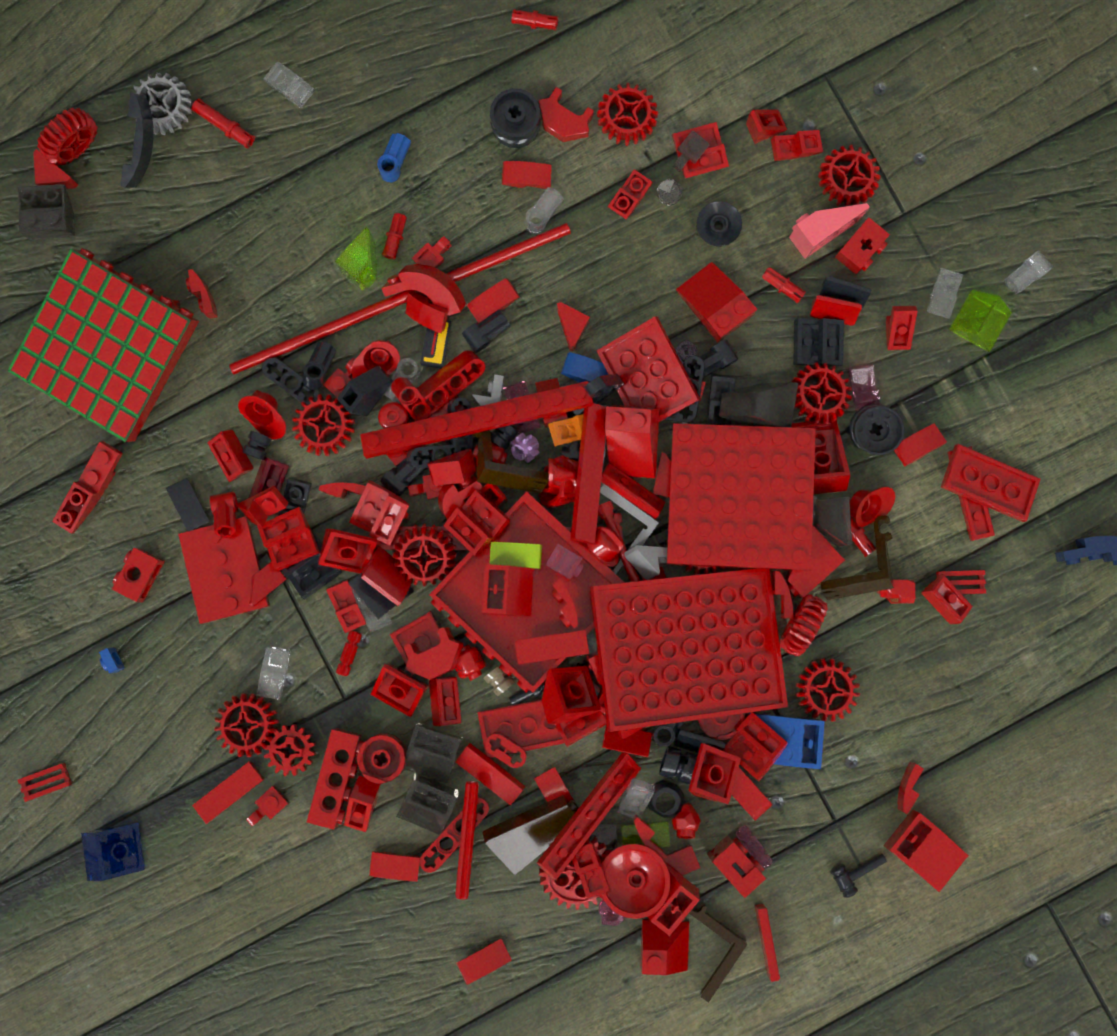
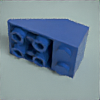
M755 714L788 742V745L774 764L821 769L825 721Z

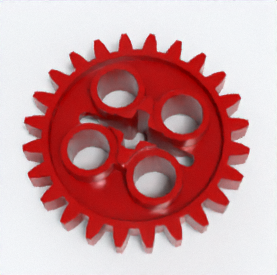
M597 837L592 841H589L588 838L583 846L593 843L602 864L611 853V850H606L605 843L598 845ZM572 860L562 872L566 876L557 880L551 879L542 868H539V876H542L540 877V884L544 885V893L550 892V900L557 897V905H561L565 901L567 909L570 908L571 904H575L576 910H579L582 903L587 909L589 907L588 902L590 901L597 905V897L587 899L584 889L577 888L582 882L580 876L577 873H573L576 870Z

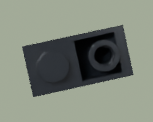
M376 366L350 380L337 399L350 414L368 416L393 380L380 366Z

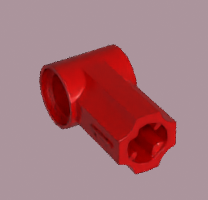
M234 491L210 496V507L214 515V532L216 536L227 538L236 532L235 512H238V501Z

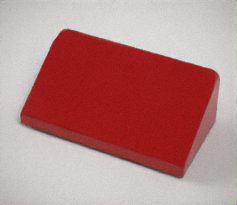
M817 295L812 302L810 316L817 319L844 320L845 325L854 326L862 305Z
M233 430L221 431L207 442L228 482H232L254 469L247 454L242 452L243 447Z
M941 574L921 592L949 624L962 623L973 607L944 574Z
M457 677L430 679L429 689L433 726L460 724L461 714Z
M606 725L602 748L649 757L652 733L639 730L622 739L619 737L618 731L608 732Z

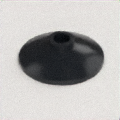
M716 201L702 208L697 217L696 227L699 236L706 243L722 247L733 243L738 238L742 230V218L733 205L723 201ZM720 223L722 229L717 230L714 225Z

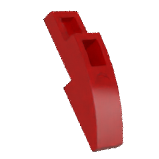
M104 441L99 442L81 477L77 482H73L52 522L71 534L75 533L109 486L116 473L114 469L123 453Z

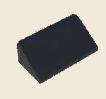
M827 276L823 281L819 295L859 303L863 309L872 290L855 283Z
M679 729L674 741L676 747L699 753L701 743L722 751L725 748V744L722 741L683 729Z

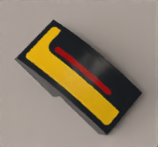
M446 320L445 330L442 333L429 328L426 329L421 366L440 369L444 367L452 326L451 321Z

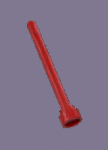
M611 500L599 505L598 516L600 515L601 520L604 519L606 526L613 529L623 541L612 516L614 515V506ZM624 544V547L618 554L630 582L640 581L635 567L625 558L624 553L627 549Z

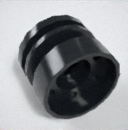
M870 404L863 406L854 413L850 420L849 433L852 441L857 447L873 455L891 453L900 445L904 437L905 428L902 418L896 411L883 405ZM873 423L879 425L876 434L869 431L872 429L871 424Z

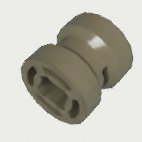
M499 666L483 677L487 684L494 686L493 692L496 696H499L516 683L512 677H507V674Z

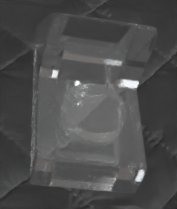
M632 778L629 786L622 794L617 813L631 818L636 814L641 818L654 794L655 785Z

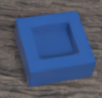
M106 648L99 652L101 655L100 663L104 670L109 673H117L125 669L115 648Z

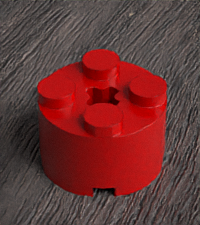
M388 733L377 734L366 740L361 745L357 754V763L360 771L367 780L374 783H386L394 780L403 772L408 760L406 745L398 737ZM385 753L388 761L382 764L380 763L381 759L377 756Z

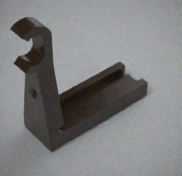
M490 430L473 434L479 438L477 482L541 494L549 481V473L492 462L493 452Z
M882 515L874 521L878 569L881 571L821 582V590L827 600L894 588L887 541L893 537L889 532L881 533L880 531L882 524L890 522L889 516Z
M702 905L700 911L692 909L689 914L729 944L734 942L700 992V997L709 1003L746 948L747 942L707 914V906Z

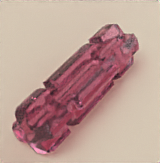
M746 825L740 827L736 831L738 838L744 841V846L754 858L758 859L757 862L763 868L769 867L773 862L768 853H764L765 849L754 835L751 836L752 832Z

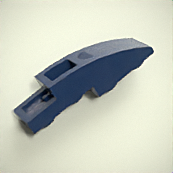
M1095 536L1076 539L1077 549L1055 553L1057 562L1065 561L1066 565L1081 563L1080 558L1088 557L1089 561L1102 558L1104 562L1113 561L1114 566L1117 565V536Z

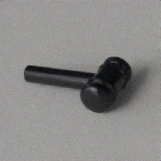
M880 854L849 873L844 864L834 866L830 873L840 888V892H843V897L850 898L858 892V888L855 887L853 881L883 865L887 860L883 854Z

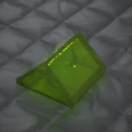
M971 290L949 330L990 352L1012 312L1000 296Z

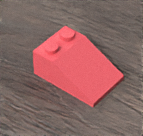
M866 203L815 211L811 215L806 213L796 221L797 224L792 227L793 232L789 238L806 259L859 222L870 206Z

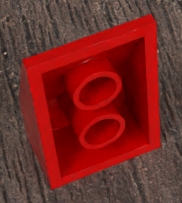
M713 262L709 263L676 289L717 343L753 317L757 311V308L746 294Z
M620 405L606 406L605 434L609 464L627 476L656 478L660 408Z
M821 420L818 424H814L813 421L791 423V428H816L813 494L847 491L850 471L837 420L835 422L829 420L825 425H823Z

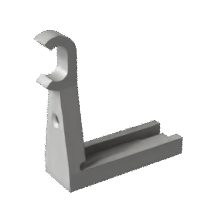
M603 484L600 493L648 526L647 529H642L628 550L636 545L642 546L658 525V522ZM621 560L613 570L615 574L624 566Z

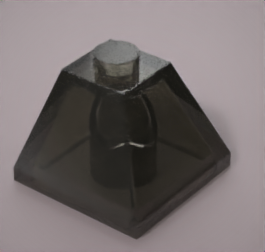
M849 497L823 499L813 502L814 527L837 548L852 545Z

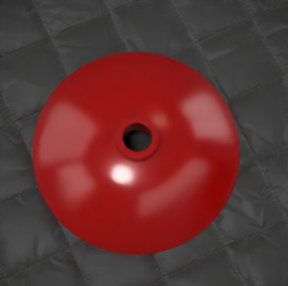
M627 844L613 850L603 861L602 867L611 891L602 894V898L614 912L623 917L638 919L652 915L663 906L670 892L671 878L667 864L655 850L641 844ZM634 875L641 877L640 883L634 881Z

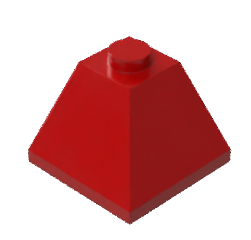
M588 666L552 668L548 670L541 701L548 724L569 722L601 710Z
M642 919L641 973L644 975H670L688 971L689 921H682L669 936L650 920Z

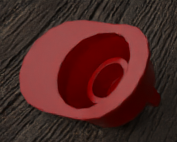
M389 340L372 341L354 360L351 368L353 379L376 366H380L389 376L400 362L399 352Z
M256 390L251 396L248 395L240 399L238 403L240 413L260 434L271 439H280L286 434L285 421L278 413V403L272 395Z
M887 486L874 491L861 489L852 496L851 500L844 504V507L855 519L857 526L865 527L873 523L877 517L887 515L895 502V492Z
M602 526L596 528L594 544L576 541L599 562L608 567L617 565L619 561L618 553L624 547L623 541L613 529Z

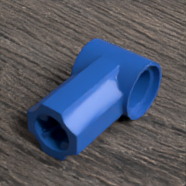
M392 133L383 156L378 160L377 165L381 178L386 182L391 183L398 180L400 168L411 145V140L402 134ZM387 166L394 167L391 171L384 170Z

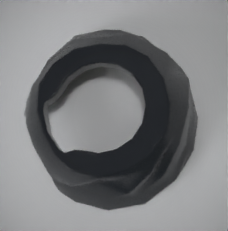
M662 780L656 782L649 788L647 793L649 809L664 818L674 817L681 811L682 805L685 803L682 790L670 781ZM664 792L672 794L675 798L674 806L666 812L659 811L656 808L657 797Z

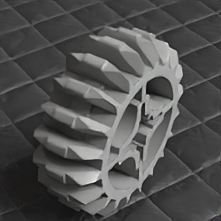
M157 72L155 78L148 74L147 81L140 79L142 85L140 87L134 86V90L137 94L146 95L147 100L150 97L149 105L153 118L154 134L157 135L160 131L162 135H166L168 129L171 133H174V127L176 126L182 129L181 122H188V118L185 115L192 114V110L189 107L193 105L192 100L189 99L191 94L186 90L185 84L180 82L175 76L171 78L170 74L167 73L162 77ZM156 99H158L160 102H163V105L166 107V109H164L162 106H159V103ZM177 103L174 111L172 112L173 105Z

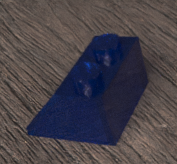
M139 823L81 833L87 881H104L145 870Z

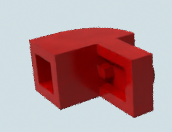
M472 476L465 483H458L456 487L454 484L442 486L438 495V505L446 521L457 507H463L465 504L464 499L471 496L475 490L483 488L481 483L477 482L476 477Z

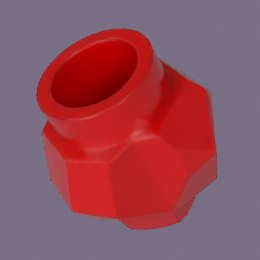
M684 803L681 811L672 819L673 829L676 831L677 838L694 839L695 833L699 828L701 822L699 815L690 803Z

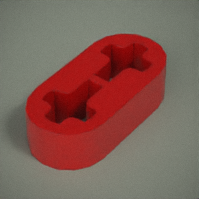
M493 733L487 738L485 747L490 754L512 768H519L525 764L526 752L522 747L499 733ZM500 738V744L506 749L504 751L500 748L492 750L490 740ZM507 750L513 753L520 751L522 761L512 763V757L506 753Z

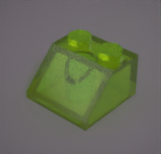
M367 227L360 232L335 261L341 273L362 291L365 287L369 288L375 282V276L377 275L376 245Z

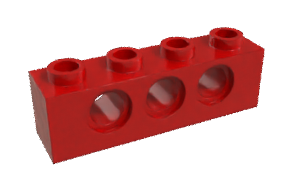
M338 728L331 730L306 823L333 830L338 827V824L342 825L346 813L345 810H342L344 801L349 800L352 788L348 786L350 779L356 776L358 764H355V760L361 745L364 743V741H361V734ZM340 749L348 752L349 759L347 762H342L338 759V751ZM333 773H339L342 776L343 781L341 785H336L332 782L331 777ZM327 796L335 798L336 806L334 808L326 805L325 799Z

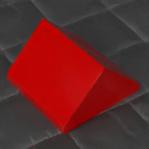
M326 529L318 565L360 574L370 561L377 544V539L336 529Z
M385 663L370 695L412 717L429 685L396 666Z
M701 743L689 791L694 796L729 805L741 758Z

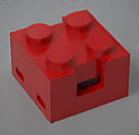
M727 835L707 855L738 892L746 898L766 879L762 874L765 869L752 855L749 858L745 855L749 851L736 837L732 840Z

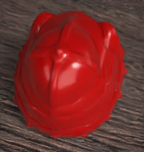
M564 455L558 456L555 459H548V465L543 472L549 473V481L541 494L538 493L541 503L547 506V508L575 501L577 461L571 460Z

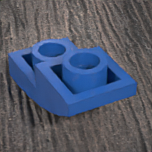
M571 352L567 354L561 374L579 383L584 381L591 382L599 376L609 375L602 362Z

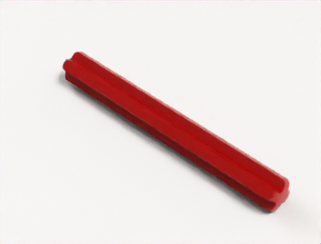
M467 781L465 784L455 892L456 898L462 900L468 899L479 788L478 782Z

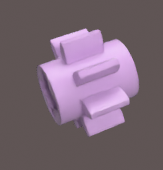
M521 433L511 442L513 445L511 448L512 455L518 461L525 459L529 463L540 453L538 451L539 443L531 434L525 436L524 433Z

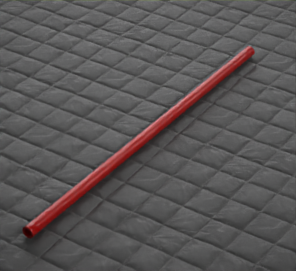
M565 223L446 274L454 282H457L571 234L570 228ZM417 290L400 292L229 364L233 375L259 365L269 358L278 357L407 303L410 291L422 296L425 294Z

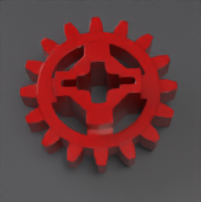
M293 724L290 730L287 725H283L282 732L278 729L274 733L275 737L270 736L273 740L270 744L266 745V750H269V753L264 755V758L271 759L268 766L275 765V773L283 770V775L288 776L290 771H292L293 776L298 775V768L304 772L307 770L305 764L311 765L313 763L309 757L316 755V752L311 750V747L315 746L316 742L309 741L312 734L304 735V727L298 731L296 724ZM287 735L284 743H277L282 736ZM298 737L303 741L305 747H302L298 742ZM291 745V749L298 752L290 754L289 756V751H285V749L282 748H286ZM276 754L281 757L282 763L278 760ZM304 757L299 764L293 766L295 758Z

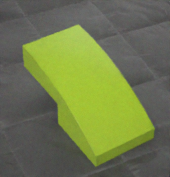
M491 542L490 565L541 569L542 545Z

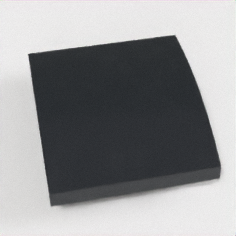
M797 318L794 320L793 365L813 366L814 363L818 362L819 366H822L823 363H827L828 366H843L844 320L826 318L820 320Z
M313 533L319 552H321L322 543ZM320 553L282 569L285 576L292 582L304 600L342 573L340 569L318 565Z
M360 573L348 585L379 620L395 606L397 607V605L361 578L362 573ZM411 587L409 588L403 601L406 598H408L412 593H414V590Z

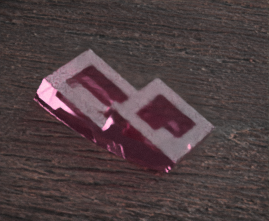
M867 364L850 367L849 376L855 410L857 411L861 407L870 404L880 405L879 390L875 385L874 366Z

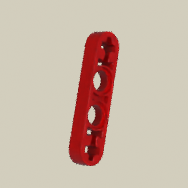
M478 797L477 804L481 802L484 804L482 808L484 812L476 813L477 821L475 822V828L489 811V803L483 797ZM463 809L420 857V867L425 872L432 873L438 870L460 845L461 832L457 830L456 822L462 819ZM443 837H449L453 840V847L451 849L444 850L440 846V840ZM434 846L439 853L445 855L443 858L440 854L434 861L435 866L432 864L426 866L427 860L425 857L428 856L430 858L436 852V850L432 849Z

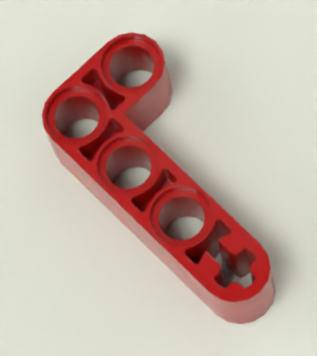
M465 350L416 388L407 378L399 377L393 381L391 391L414 420L427 419L479 378L485 371V363L473 351Z

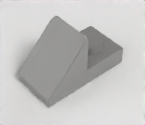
M494 375V381H489L488 394H491V397L473 394V398L479 406L501 401L505 381L504 376Z
M636 545L624 553L625 558L646 580L659 575V567L668 565V548Z

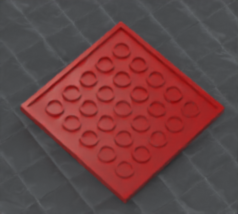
M673 423L667 564L810 571L816 428Z

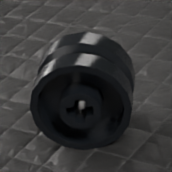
M511 88L502 91L495 97L490 107L491 128L495 138L509 148L528 146L536 139L540 131V108L537 100L531 93L523 89Z

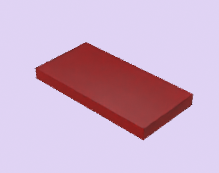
M956 444L941 488L1016 520L1026 522L1041 479L963 445Z
M542 699L477 712L485 755L489 758L495 756L487 751L485 742L493 733L504 735L525 751L564 744V741L556 726L548 724L541 702ZM500 738L490 740L492 750L500 748L504 751L506 748L500 744ZM509 750L506 752L507 754H514Z

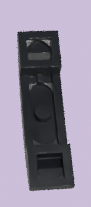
M130 93L128 117L136 118L132 164H123L121 187L136 188L142 180L151 159L154 140L153 118L146 95Z

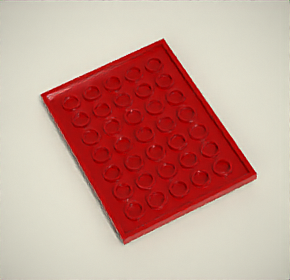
M757 568L590 587L608 732L788 707L770 569Z

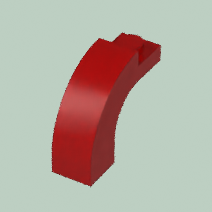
M406 265L398 274L387 279L388 282L381 288L385 297L406 290L420 291L427 295L434 305L447 309V316L460 313L466 305L457 284L441 270L428 265Z

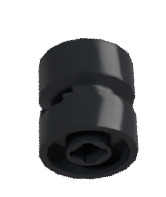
M667 746L661 762L659 775L670 779L676 776L678 781L690 785L698 755L690 752L682 754L680 749Z

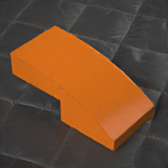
M583 414L548 424L555 447L581 440Z

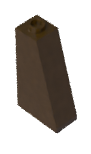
M562 795L484 830L482 834L485 844L516 875L547 850L579 807L572 799L568 801Z

